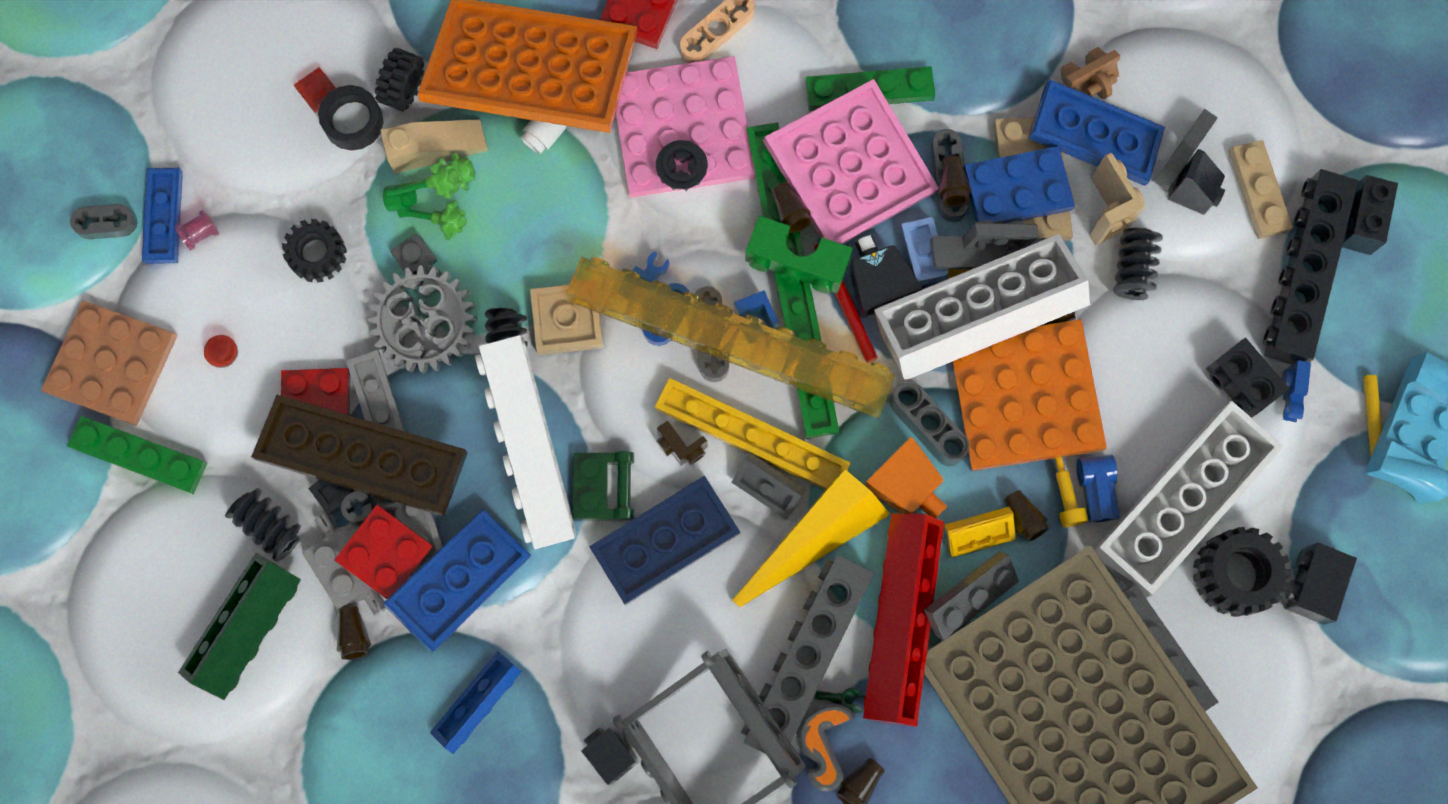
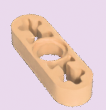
M754 0L723 1L682 37L680 41L682 58L688 63L707 59L752 20L755 7ZM737 4L741 7L745 4L746 12L744 13L739 10L734 14L735 5ZM732 15H733V23L731 22V19L729 18V17L732 16ZM722 22L726 26L725 32L719 35L711 33L708 29L711 23ZM702 33L704 34V37L706 38V39L703 40V41H702ZM691 43L696 46L700 43V51L692 50L689 52V44Z

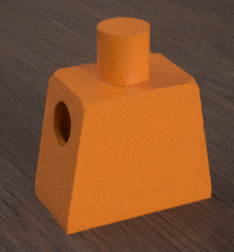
M912 437L865 483V486L878 499L902 514H913L920 507L927 515L937 518L948 507L933 493L943 483L942 476Z

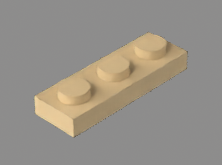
M1260 140L1232 147L1229 154L1258 240L1289 233L1293 226L1264 141Z

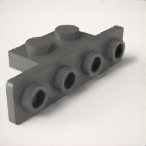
M982 220L976 222L963 236H933L930 239L933 267L935 269L972 270L1045 239H1037V225H1024L1021 221L993 224V221Z

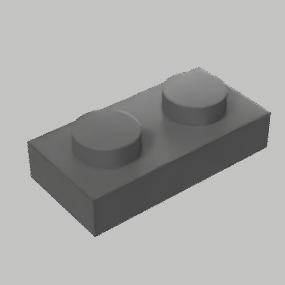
M751 453L744 459L731 482L786 520L790 517L806 491Z

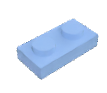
M933 217L902 223L901 232L910 266L921 286L948 280L949 273L947 269H935L933 267L930 239L933 236H938Z

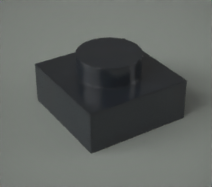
M318 480L308 488L330 517L341 509L344 498L354 492L353 489L323 480Z

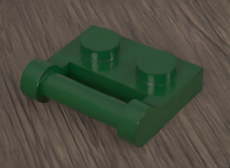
M634 452L574 453L573 521H631L634 519V509L630 508L631 464H634ZM608 465H618L617 508L607 509Z

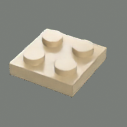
M596 282L530 289L538 356L603 348Z

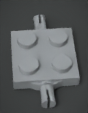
M327 513L321 514L327 526L317 516L314 521L318 524L324 536L317 544L305 550L302 554L336 609L339 610L354 602L365 600L374 616L380 614L374 602L384 612L387 608L383 605L377 592L334 561L360 526L349 523L344 527L336 529Z

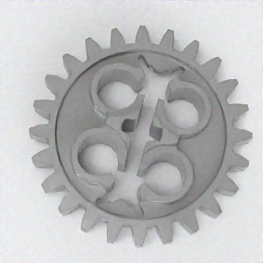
M419 265L417 275L407 267L405 268V278L403 279L394 273L395 284L390 285L384 281L382 284L386 289L385 294L377 292L374 294L380 300L379 305L369 306L370 309L377 312V316L368 318L369 323L377 325V328L373 329L369 334L372 337L381 338L374 346L379 350L387 348L383 357L389 360L395 356L393 365L400 368L406 362V370L409 372H413L417 364L420 372L423 374L427 372L428 364L437 372L440 371V361L451 366L452 360L450 356L452 354L458 357L463 356L459 350L460 345L468 347L471 345L465 339L466 334L476 333L475 330L468 326V323L477 321L476 316L468 314V311L476 307L475 304L469 301L464 302L470 295L469 291L466 289L458 291L462 283L458 279L450 283L451 274L447 271L439 278V270L436 267H432L428 275L422 265ZM417 286H420L418 291L427 298L433 292H440L441 300L434 307H429L422 299L418 301L420 310L429 317L424 320L427 333L434 337L433 342L438 345V348L443 350L442 353L437 350H430L422 358L427 348L419 342L411 348H406L404 340L409 333L416 332L418 337L423 340L427 339L424 327L416 322L421 320L418 306L412 302L413 298L402 287L415 290ZM403 301L410 302L408 312L403 316H397V305ZM442 323H449V334L444 338H436L437 327Z

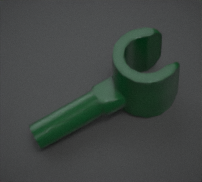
M848 688L843 693L818 690L815 693V699L841 703L853 713H861L864 710L860 706L852 704L853 700L857 697L865 698L855 688Z

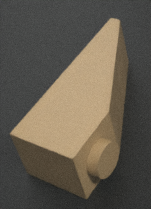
M480 119L411 122L380 130L387 160L395 174L436 164L440 158L445 159V161L452 160L453 153L465 157L488 151Z

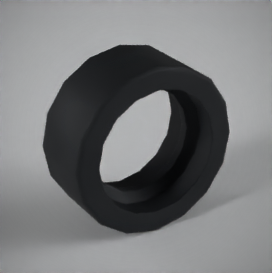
M354 85L340 86L329 92L321 101L318 111L319 124L330 142L341 149L350 151L364 149L374 143L381 134L380 130H382L384 124L382 111L373 95L363 87ZM353 102L365 105L369 110L370 118L364 128L349 134L340 133L335 129L332 119L340 107Z

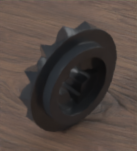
M673 141L664 146L657 156L656 172L661 182L670 186L672 190L683 189L688 191L696 185L699 186L707 175V157L704 151L691 141ZM674 158L681 163L690 161L688 163L689 174L682 170L674 172L676 169Z

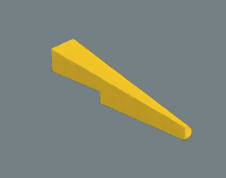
M846 469L841 470L731 600L739 607L744 606L885 519L890 513L872 491Z

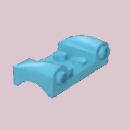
M1428 352L1411 357L1365 471V474L1391 482L1405 489L1415 498V501L1421 504L1437 502L1448 497V471L1443 469L1448 456V362Z

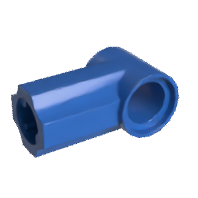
M1113 454L1078 457L1076 473L1079 485L1084 488L1089 523L1119 519L1115 490L1117 465Z

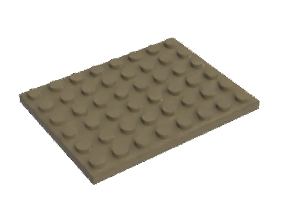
M1091 545L927 651L924 674L1010 804H1234L1258 789Z

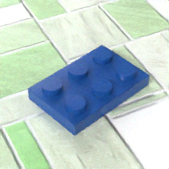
M1059 146L965 164L963 167L972 190L969 197L976 222L990 220L993 221V224H1007L1013 221H1023L1072 211L1075 207Z

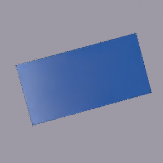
M1049 79L1045 83L1028 139L1050 148L1059 146L1060 152L1097 167L1105 155L1112 153L1116 160H1120L1124 164L1127 178L1145 186L1150 182L1165 126Z
M482 508L403 583L383 605L433 653L531 557V554Z

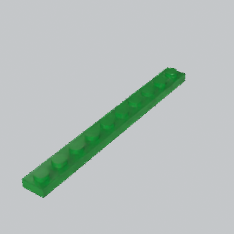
M776 122L747 127L762 216L780 222L772 190L777 185L787 183L763 142L767 135L779 130V124ZM800 231L789 233L786 243L788 249L797 256H805ZM773 271L805 438L811 439L839 434L811 285L800 280L798 283L789 282L783 279L780 273Z

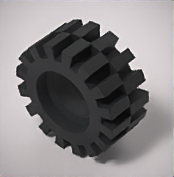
M393 48L392 52L390 51L387 54L388 59L385 58L382 62L383 68L379 69L378 74H380V77L376 79L375 83L378 85L375 88V94H377L375 99L381 104L404 112L409 108V104L412 105L414 102V95L417 96L418 94L417 89L422 82L420 79L424 75V70H422L424 62H422L423 58L400 48Z
M311 219V224H308L306 220L300 221L302 225L300 228L293 225L290 228L293 234L286 233L284 237L287 244L282 243V250L285 252L282 255L288 263L287 265L301 279L304 277L308 282H313V279H316L318 283L324 282L323 277L325 276L329 280L334 277L332 272L336 270L339 273L342 270L339 265L340 262L345 264L346 261L344 253H347V250L339 233L333 226L330 227L328 222L323 220L319 223L317 219ZM313 240L323 241L326 244L324 257L315 262L305 260L303 257L305 245Z

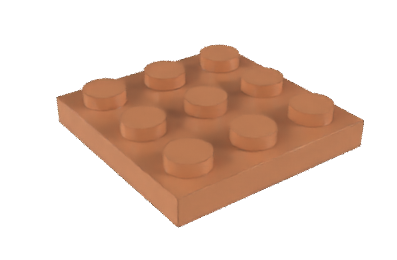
M82 301L41 391L137 426L177 335L165 329Z

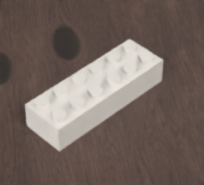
M1057 234L879 307L874 311L880 334L904 381L1090 305L1089 282L1065 242Z
M519 335L479 346L481 354L475 355L480 375H487L490 387L484 389L489 409L496 408L499 421L493 422L498 442L505 441L508 454L503 456V462L507 475H514L517 487L512 489V495L517 510L523 508L526 520H523V523H521L525 542H532L535 550L575 539V525L524 338Z
M1233 401L1229 402L1210 419L1093 550L1105 567L1127 587L1136 584L1145 597L1153 595L1284 446Z

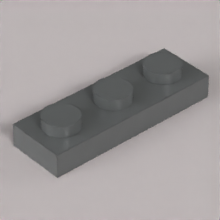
M999 551L924 609L936 637L946 640L1019 582L1008 554Z

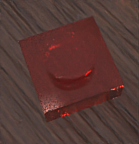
M320 67L293 85L314 113L319 111L321 101L325 96L336 89Z

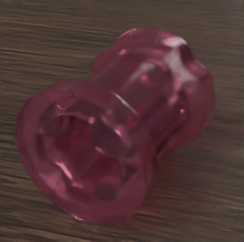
M203 209L199 211V216L184 225L177 224L174 226L190 251L195 249V244L207 237L220 234L211 218Z

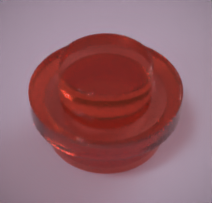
M217 335L210 338L204 347L206 361L216 368L230 366L238 356L237 344L226 335Z

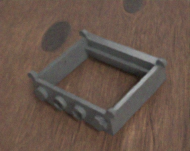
M727 649L717 652L713 656L709 651H706L701 655L704 661L701 665L627 718L623 719L620 714L613 718L614 725L619 730H622L621 732L624 735L623 739L626 744L631 748H635L642 759L641 766L650 778H654L661 788L660 794L666 804H693L638 720L710 670L780 774L779 778L741 804H756L785 783L789 788L794 787L798 784L794 777L806 768V765Z

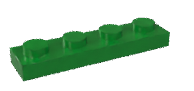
M932 66L807 76L805 84L808 111H815L873 79L889 104L934 101L936 95Z
M83 416L80 417L67 444V447L193 495L207 466V463Z

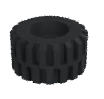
M1237 527L1211 538L1206 542L1207 545L1200 548L1197 553L1200 558L1194 560L1193 568L1198 569V573L1193 574L1194 582L1200 581L1201 588L1197 589L1199 595L1206 594L1208 596V599L1205 601L1206 604L1210 607L1218 606L1217 612L1231 613L1233 617H1240L1268 610L1273 607L1272 604L1280 602L1283 598L1280 593L1286 592L1290 585L1285 582L1286 578L1291 577V569H1285V563L1290 561L1288 555L1282 556L1280 553L1283 546L1279 542L1274 544L1271 542L1273 536L1266 532L1259 535L1260 529L1252 527L1245 530V527ZM1232 553L1246 557L1255 569V584L1249 592L1239 589L1229 579L1227 562Z

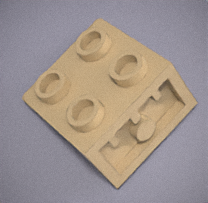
M1112 153L1104 156L1091 177L1107 204V207L1102 210L1103 215L1095 221L1096 226L1089 235L1095 246L1130 228L1145 208L1141 192L1131 185L1127 178L1124 164L1120 160H1116Z

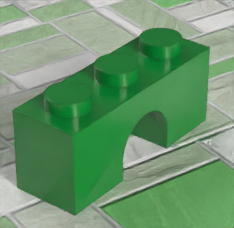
M759 215L745 251V261L749 262V265L758 271L767 272L771 270L780 273V276L789 282L798 283L800 280L811 284L812 288L818 292L825 294L834 292L838 294L851 259L853 248L822 237L814 253L808 256H797L788 249L786 244L789 238L790 226Z

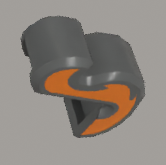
M826 704L817 707L803 718L796 732L797 745L804 756L816 763V768L808 769L806 776L812 786L820 791L835 790L839 787L844 777L824 731L856 717L848 707L839 704Z

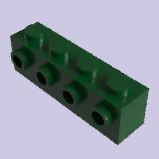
M255 553L178 673L190 684L225 700L229 692L233 691L238 685L240 675L247 664L256 657L259 645L267 633L277 624L278 616L286 603L295 596L301 579L260 554Z

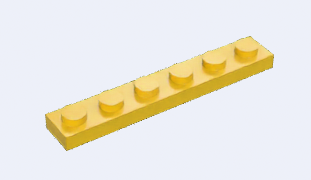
M671 378L668 379L655 405V410L743 452L751 453L760 460L824 490L841 470H848L850 462Z

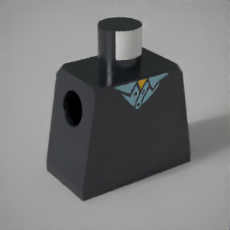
M872 235L865 236L855 242L860 257L851 261L849 274L861 319L874 315V310L922 290L921 284L894 245L878 250Z

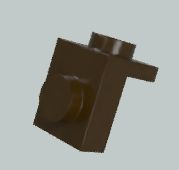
M668 420L657 427V434L660 438L656 440V443L667 457L672 454L680 466L686 462L692 465L706 455L704 450L708 447V441L704 436L687 447Z

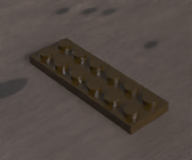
M276 395L251 457L262 463L445 516L468 452L460 447Z

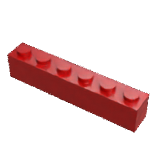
M891 513L890 526L887 532L886 556L883 562L881 592L878 597L877 621L873 632L872 656L868 668L869 678L864 698L863 719L917 727L931 626L924 609L934 602L944 521L927 514Z

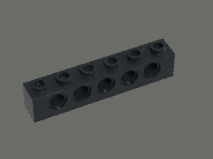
M1320 169L1312 178H1307L1301 190V196L1305 197L1303 206L1299 207L1293 221V225L1297 226L1295 236L1291 237L1286 248V255H1289L1288 264L1283 267L1278 279V284L1282 285L1280 295L1275 297L1270 313L1274 315L1272 326L1269 325L1263 337V344L1266 345L1265 357L1291 365L1298 360L1305 362L1314 360L1359 180ZM1318 204L1324 205L1328 213L1323 212ZM1311 233L1318 235L1321 243L1315 241ZM1303 262L1309 263L1313 268V272L1306 270ZM1295 291L1302 293L1306 302L1300 301L1296 297ZM1288 321L1296 324L1298 333L1289 328Z

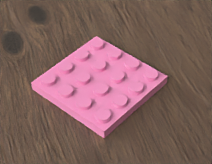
M735 56L626 73L616 109V117L630 198L683 190H672L670 186L661 182L656 172V159L659 152L664 146L677 140H687L697 144L707 157V175L699 186L696 185L692 188L755 179L746 130L748 126ZM674 158L676 163L674 172L682 170L689 174L688 163L690 161L681 163Z
M874 79L767 135L763 139L765 146L787 183H789L790 187L811 211V223L820 239L823 237L844 244L939 190L938 185Z

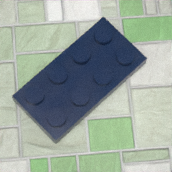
M704 475L592 544L589 548L626 606L737 537L741 532Z

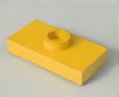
M1010 507L944 524L948 552L952 558L1016 540L1014 517Z

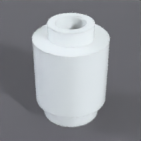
M530 120L523 129L524 134L520 139L533 152L541 155L544 150L548 151L567 126Z

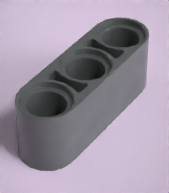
M910 380L899 383L890 399L893 412L941 464L955 466L960 463L969 449V441L964 433L920 385ZM903 392L910 393L915 399V404L909 406L902 404L898 395ZM921 418H933L937 423V429L931 431L925 429L921 424ZM948 441L956 443L959 447V454L953 456L946 453L944 443Z

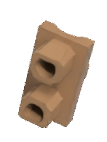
M1097 47L1089 51L1085 56L1086 66L1080 68L1072 61L1062 66L1061 79L1066 86L1089 96L1097 94L1101 99H1106L1112 95L1111 85L1118 81L1119 71L1117 62L1120 60V54L1116 50L1107 54Z

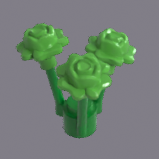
M457 153L452 154V162H446L443 158L438 159L436 164L430 166L432 175L427 176V178L410 183L386 186L383 190V202L386 209L390 212L397 211L399 218L414 217L431 220L433 224H439L446 240L454 238L456 233L463 232V227L467 223L466 213L458 207L456 200L448 202L442 212L433 211V213L411 210V206H414L417 202L415 190L426 187L430 189L435 188L437 195H443L445 199H450L454 193L458 192L459 185L461 189L469 190V182L473 181L476 176L475 169L469 158H462Z

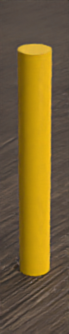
M1377 375L1363 376L1370 457L1382 431Z

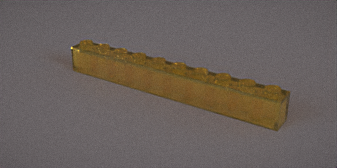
M581 256L566 291L569 302L879 419L896 375L890 373V369L885 365L871 362L870 365L858 361V357L848 351L840 350L837 353L826 349L827 345L819 340H802L795 337L796 334L787 328H770L764 325V321L755 316L746 315L745 318L733 314V310L723 304L715 303L714 306L702 302V298L690 292L680 294L672 291L671 287L664 282L653 280L651 283L640 279L641 276L632 270L623 268L622 271L609 267L610 264L603 259L591 257L590 260Z

